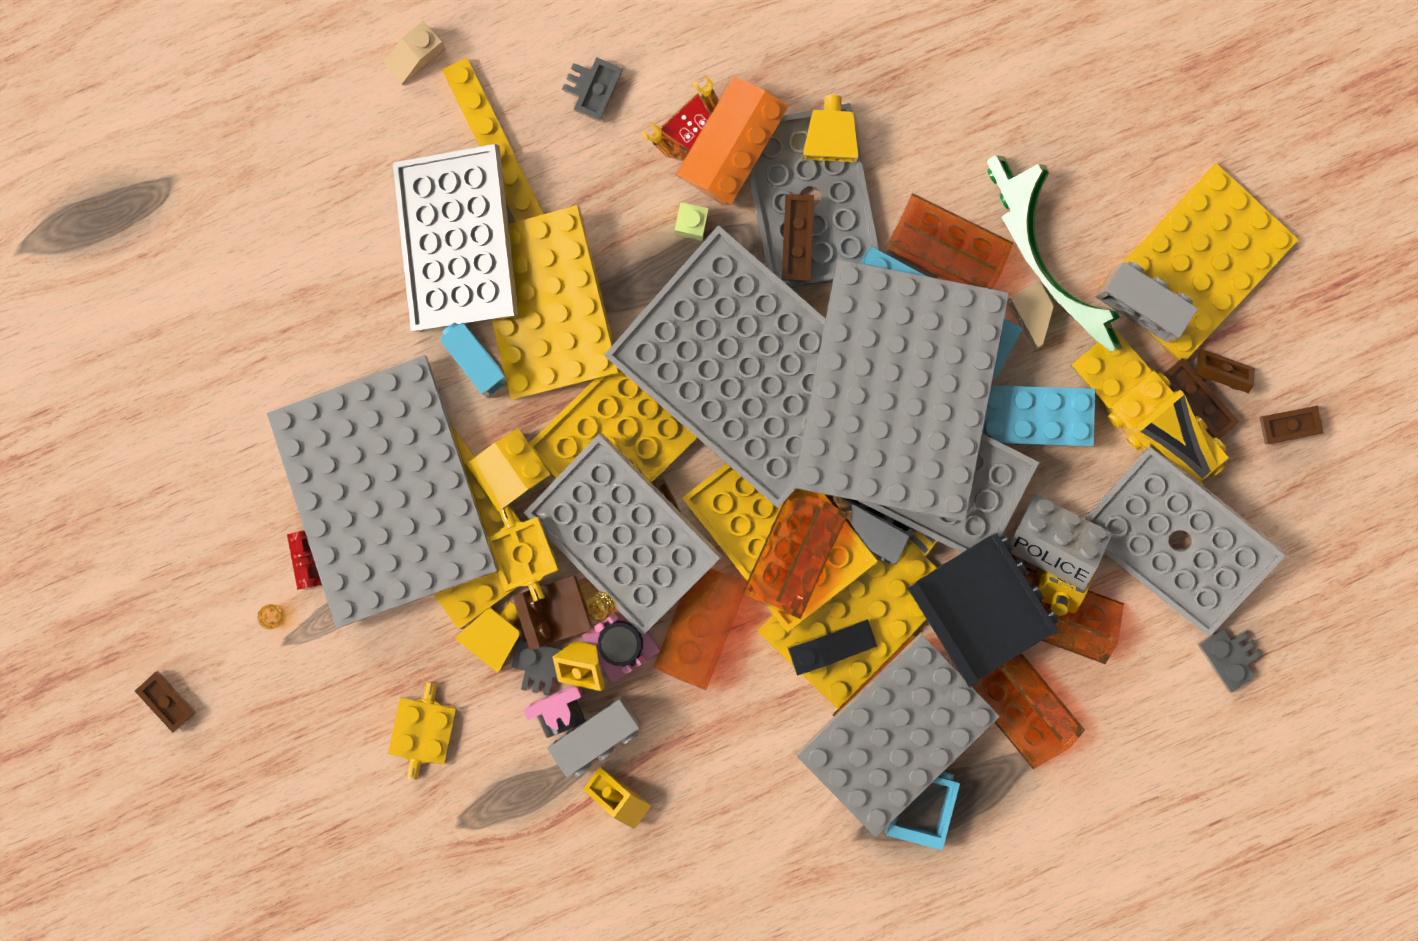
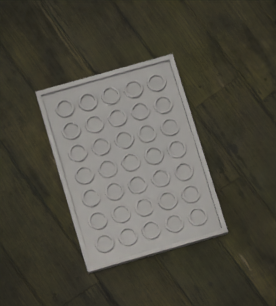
M718 225L604 356L777 508L795 490L793 484L825 318Z
M837 259L793 488L965 521L1009 293Z
M423 355L267 413L336 628L353 624L499 571L427 356Z

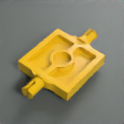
M504 508L499 513L505 527L498 533L488 537L505 592H508L520 586H528L534 602L544 599L545 596L539 582L545 576L560 571L540 518L535 517L525 522H515L511 508Z
M426 682L423 698H399L388 754L404 757L410 761L406 776L411 779L413 768H415L413 779L418 780L421 763L431 762L441 765L445 763L456 708L444 706L434 701L438 686L436 683H433L431 694H429L431 682Z

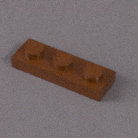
M785 195L782 281L810 282L814 195Z
M1183 358L1163 373L1170 381L1171 385L1169 388L1173 392L1181 390L1185 394L1194 416H1199L1208 426L1206 431L1212 438H1222L1239 423L1238 419L1198 375H1195V371Z

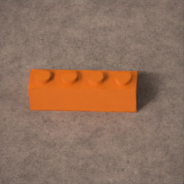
M733 77L677 171L676 176L718 203L731 205L789 105L766 90Z

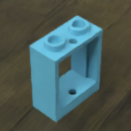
M454 322L442 331L444 336L439 340L482 395L488 398L507 383L508 378L468 326L463 322L459 325Z
M943 771L932 782L947 786L936 833L896 823L897 816L885 828L884 832L886 835L943 850L960 785L957 780L953 779L954 774Z

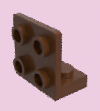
M576 576L541 586L545 598L539 599L536 602L533 601L530 590L512 596L530 651L593 629Z

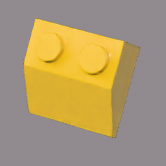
M519 428L493 443L465 465L497 512L543 483L550 476V473Z

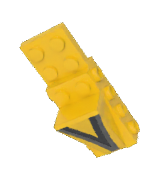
M1114 328L1123 349L1110 352L1097 342L1070 366L1089 389H1095V396L1106 407L1105 410L1109 414L1107 416L1109 421L1117 429L1121 428L1128 436L1126 438L1127 442L1136 451L1140 450L1143 453L1151 444L1165 457L1203 485L1201 481L1208 475L1214 477L1225 468L1223 463L1229 458L1225 454L1226 447L1218 438H1212L1206 431L1208 426L1199 416H1194L1185 394L1181 390L1173 392L1169 388L1171 383L1161 372L1157 374L1155 370L1151 371L1116 328Z

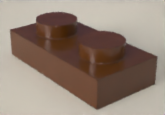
M1201 349L1197 357L1195 375L1248 394L1254 386L1255 368Z
M1318 405L1259 417L1265 445L1324 433Z
M159 671L154 672L135 690L136 694L172 733L176 732L196 714L193 708Z

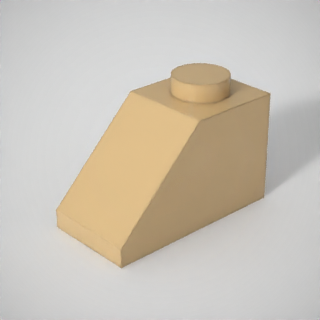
M423 20L401 38L384 64L403 85L446 49L441 40Z
M1040 281L1007 300L1010 309L1021 328H1023L1022 330L1033 349L1043 345L1054 307L1051 302L1054 300V297L1045 285L1042 286Z

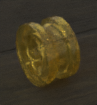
M596 592L586 601L588 614L595 620H604L615 609L614 601L605 592Z
M268 604L259 610L257 618L263 628L271 630L282 626L286 615L284 609L278 604ZM268 609L270 612L277 611L275 617L278 621L275 624L273 621L266 622L268 617L266 611Z

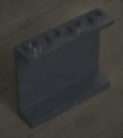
M996 532L907 586L910 594L969 688L979 682L978 679L1052 634L1055 636L1060 633L1056 628L1060 624L1059 620L1051 609L1046 611L1040 602L1044 599L1036 584L1030 586L1025 576L1029 574L1020 559L1015 562L1009 553L1013 550L1012 545L1005 535L999 537Z

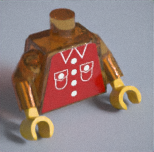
M703 75L706 79L704 87L700 88L695 80L693 82V87L702 94L701 96L697 93L661 127L648 123L653 128V133L650 136L645 132H641V136L644 139L653 141V145L668 158L684 161L719 102L713 90V82L706 75Z

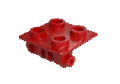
M305 531L287 534L297 590L321 586L322 582Z

